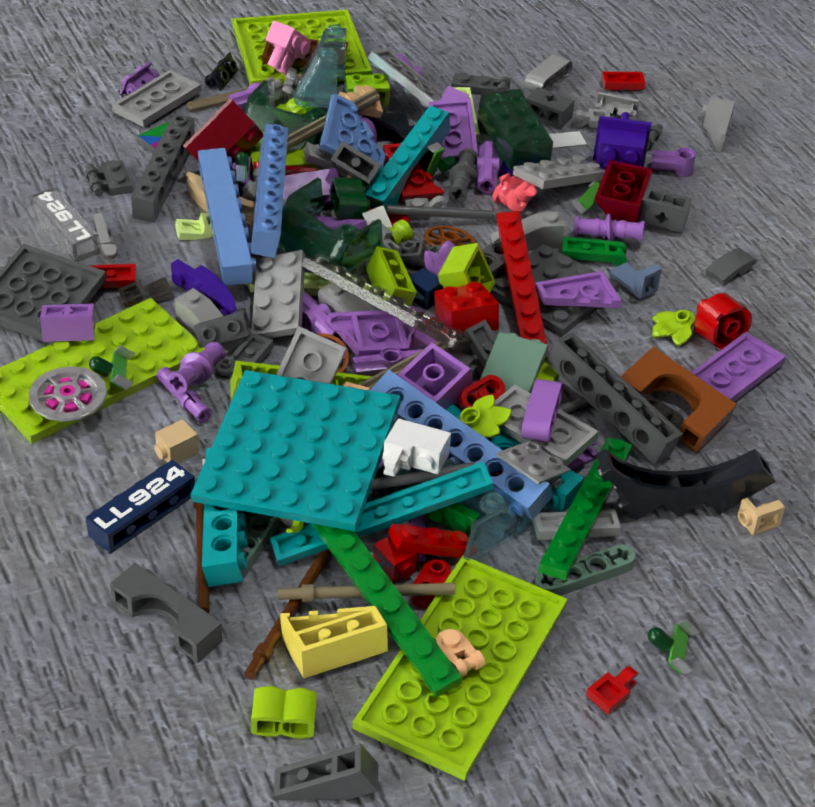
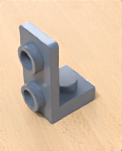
M624 263L611 269L609 275L638 298L642 299L658 291L662 268L657 264H653L638 272L628 263Z

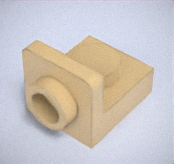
M745 498L741 501L738 518L740 523L752 535H756L779 527L785 506L780 500H776L755 507L748 498Z

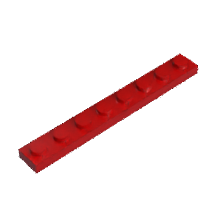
M520 211L496 213V222L518 335L521 338L528 340L537 339L547 344Z

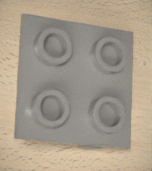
M530 441L496 453V456L535 483L541 484L546 481L550 484L551 488H558L562 483L560 475L571 470L559 458L549 455L537 443Z

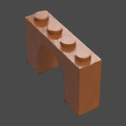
M652 347L621 376L644 398L652 392L663 390L680 395L690 404L693 413L683 421L679 430L683 435L679 441L695 453H698L730 420L737 406L735 402L655 347Z

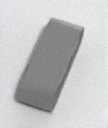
M552 54L528 73L524 86L532 91L537 87L550 91L569 76L573 63L570 60Z

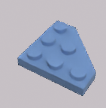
M334 93L330 99L319 149L334 155L341 142L344 141L380 163L383 169L386 154L382 147L378 148L373 140L374 134L366 121L362 122L357 114V106L354 102Z

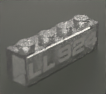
M55 187L29 196L31 206L28 207L30 216L40 223L43 231H47L50 234L52 241L55 244L58 243L66 256L79 262L100 254L98 234Z

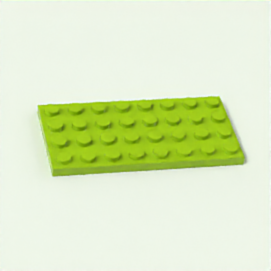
M149 298L95 323L94 340L56 341L0 367V410L33 444L79 421L62 422L50 420L37 414L29 402V390L33 382L44 373L56 368L71 366L91 370L89 361L94 356H99L112 363L113 352L120 345L134 352L135 355L130 360L127 359L126 379L133 382L128 389L122 390L111 384V373L107 377L98 374L105 382L107 396L103 405L95 411L97 412L158 382L156 375L161 368L168 367L172 372L178 371L181 360L186 354L191 352L199 353L205 350V348L200 347L195 337L152 298Z
M463 555L445 581V583H455V595H436L420 621L435 641L438 634L443 630L455 629L460 631L475 650H479L485 659V666L478 670H468L467 675L462 677L461 684L435 698L400 649L353 720L352 729L465 781L564 612L568 599Z

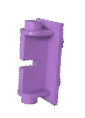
M151 61L144 66L140 65L132 75L128 74L121 82L123 86L120 94L127 91L129 95L159 77L158 72L150 68Z

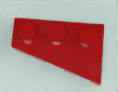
M401 143L383 146V151L386 154V163ZM420 161L417 162L403 187L399 197L401 202L414 198L433 199L434 197L444 195L442 188L437 187L433 183V177L429 172L425 173L420 167Z

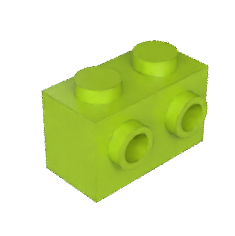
M387 74L346 75L345 93L353 92L355 85H368L380 95L379 100H382L383 106H389L390 86Z

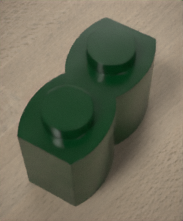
M332 177L329 191L335 216L337 218L364 219L362 213L370 210V201L366 199L365 185H362L359 178Z

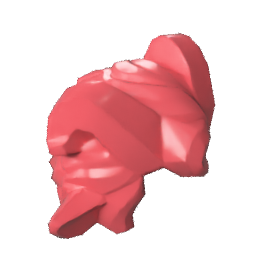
M507 173L499 178L501 182L493 192L492 200L497 204L503 203L511 211L521 212L526 208L529 200L536 195L537 186L518 177L516 178V176L511 177Z

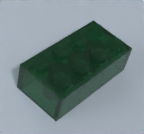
M521 89L480 95L478 117L509 170L514 169V166L524 165L525 162L540 163L541 160L550 161L554 142Z

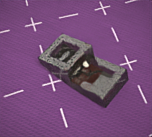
M166 277L143 286L141 280H138L118 289L125 307H132L149 298H152L157 304L175 298Z

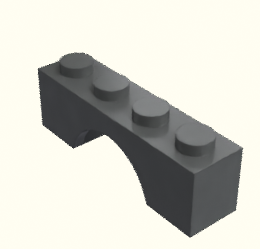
M135 563L110 583L112 603L130 616L160 613L173 619L176 622L174 628L176 648L196 663H199L223 642L222 623L218 617L205 612L194 600L182 596L172 585L165 584L159 580L149 569H144Z

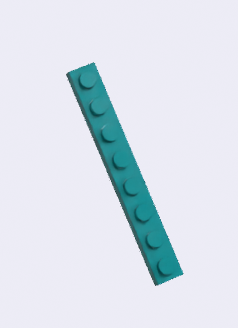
M484 461L366 503L355 533L360 538L391 527L392 523L399 524L493 490V482ZM312 523L304 525L297 533L285 532L270 538L279 566L328 549Z

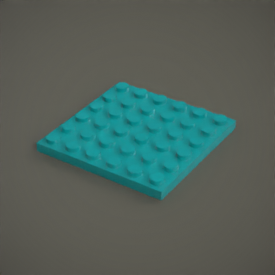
M245 370L191 492L192 502L356 532L384 452V441L393 427L401 404L400 395Z

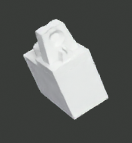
M398 418L384 441L382 458L385 466L384 474L395 477L400 468L410 471L411 467L439 474L449 455L451 433Z

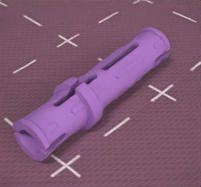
M168 367L161 368L157 372V380L180 401L181 407L187 412L190 411L200 423L209 420L212 415L211 409L201 401L200 395L189 388L182 394H176L171 391L167 385V376L172 371Z

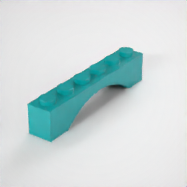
M433 106L428 107L366 190V199H369L371 209L384 206L386 211V205H397L411 171L421 157L429 150L427 146L436 142L441 145L449 134L450 116L448 111Z

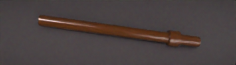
M193 502V507L196 509L198 606L209 613V586L202 569L204 504Z
M329 549L319 552L297 588L302 587V584H313L332 554ZM302 599L289 600L282 613H290V617H293L301 605ZM280 616L264 642L259 643L252 654L253 659L244 672L248 679L254 680L262 666L267 664L273 656V648L282 635Z

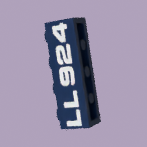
M172 459L86 516L88 536L109 554L113 553L190 500L191 492L195 486V476Z

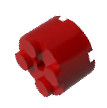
M725 292L713 295L708 300L703 299L697 305L698 312L695 318V332L721 350L743 333L748 332L751 327V312Z

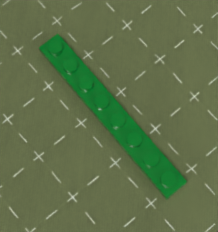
M607 437L600 451L607 449L619 459L627 462L632 452L633 444ZM597 458L540 561L539 573L567 580L614 488L613 484L609 480L604 481L597 470L599 466Z
M313 524L318 535L369 606L377 608L387 624V631L435 698L461 684V675L357 534L350 530Z

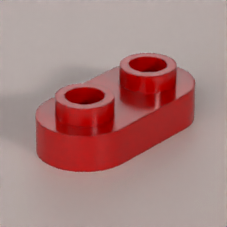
M487 375L466 387L459 394L458 405L461 410L472 407L476 400L488 395H493L496 400L505 393V385L498 376ZM486 387L491 390L492 394L488 392ZM467 399L472 401V405L468 403Z
M441 559L429 560L424 564L413 584L445 583L451 574V567L446 561ZM436 595L411 596V601L417 607L427 609Z

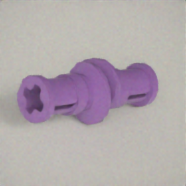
M607 214L605 220L575 217L574 236L579 234L592 235L594 237L603 236V240L607 236L608 241H614L615 237L620 239L635 238L639 239V241L644 240L645 221H641V223L623 220L612 221L610 214Z
M210 342L205 346V350L199 353L191 352L186 354L181 360L179 370L171 372L167 376L169 389L176 394H182L187 391L190 384L197 385L208 380L213 374V366L218 361L225 359L226 353L223 346L217 342Z

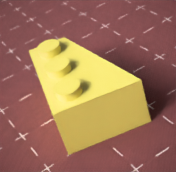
M375 606L337 609V614L318 615V611H309V616L290 617V613L280 614L282 641L303 678L388 652L387 624Z

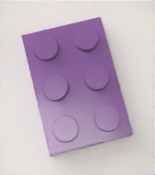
M471 98L428 102V107L433 106L448 111L450 116V132L441 143V146L445 148L441 159L453 156L458 160L460 151L466 148L474 150L478 155Z

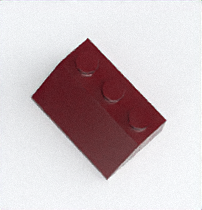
M230 98L183 147L198 164L199 150L225 148L227 157H231L233 164L235 163L236 155L239 152L247 154L263 138V133L254 121Z
M609 160L594 201L606 215L610 214L612 221L623 220L638 223L642 199L647 188H650L653 169Z

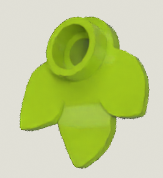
M689 310L657 313L652 317V320L656 323L652 330V337L672 336V340L677 347L683 345L692 336L691 329L695 324V315Z
M488 395L476 400L472 407L464 409L460 414L459 420L483 437L493 438L500 435L499 427L510 419L512 411L505 407L494 406V396Z

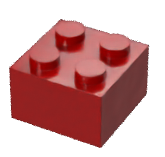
M469 282L464 286H447L443 290L434 291L435 318L452 339L464 337L462 333L466 329L483 320L487 321L492 331L499 330V302L482 283Z

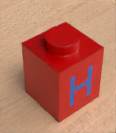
M390 536L373 545L374 559L393 584L402 579L409 578L416 572L417 553L397 551Z

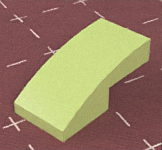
M201 213L199 220L176 219L175 229L178 240H198L213 237L208 213Z

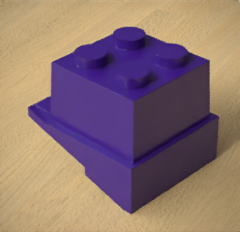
M623 112L621 118L599 116L593 160H596V163L605 170L609 160L644 167L652 122L630 120L628 112Z

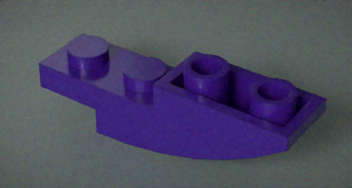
M179 259L171 263V278L175 285L186 291L194 288L209 298L223 316L232 314L237 310L231 292L209 269L203 265L194 269Z

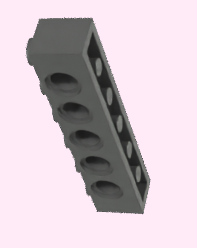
M178 114L172 115L131 197L133 218L151 222L156 221L188 154L183 145L195 134L193 117Z
M573 332L555 341L546 360L547 364L654 464L672 454L683 435L681 431Z

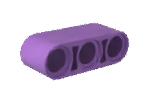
M543 379L535 380L522 424L521 437L523 439L550 442L561 403L563 382Z

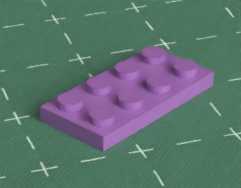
M745 332L691 373L735 402L782 366L786 356L748 332Z

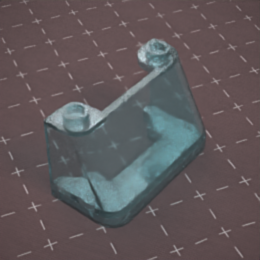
M329 25L323 31L302 70L294 93L295 104L308 107H329L331 97L334 93L337 94V77H340V80L345 79L346 28H341L339 25Z

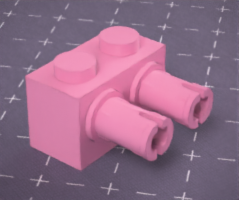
M273 21L265 40L275 48L267 64L278 72L287 75L295 59L304 60L305 55L310 50L311 40L295 28Z

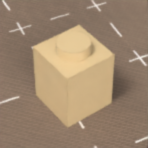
M183 419L155 432V452L160 459H164L167 463L172 459L180 463L199 453L197 433Z

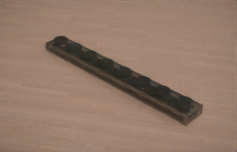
M316 254L315 257H304L301 266L455 351L469 350L473 340L465 337L463 331L457 328L450 329L444 325L445 322L443 320L426 316L423 309L404 304L405 300L398 296H389L385 293L386 290L384 288L367 284L365 278L347 273L348 269L343 266L330 264L328 262L329 259L322 255Z

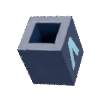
M422 268L410 275V279L417 292L413 302L428 310L435 305L434 291L443 290L444 287L440 284L436 275Z

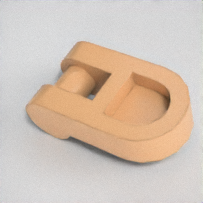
M447 629L438 634L436 643L461 677L467 675L468 670H478L485 666V659L479 650H475L460 631Z

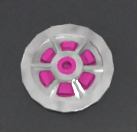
M73 366L56 368L44 373L33 382L29 390V402L37 414L50 420L62 422L79 420L93 414L103 405L107 396L105 382L97 373L87 368Z

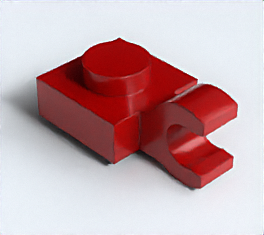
M630 665L624 668L616 677L607 672L587 689L586 696L609 715L629 699L630 690L637 683L634 678L638 675V672Z

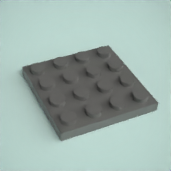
M22 244L0 271V326L43 341L40 321L42 305L88 304L106 281V271Z
M542 244L529 254L535 286L536 282L596 272L545 244ZM505 272L495 280L490 293L497 301L513 309L507 273ZM608 278L615 291L618 292L619 284ZM537 294L543 326L561 337L598 308L544 305Z

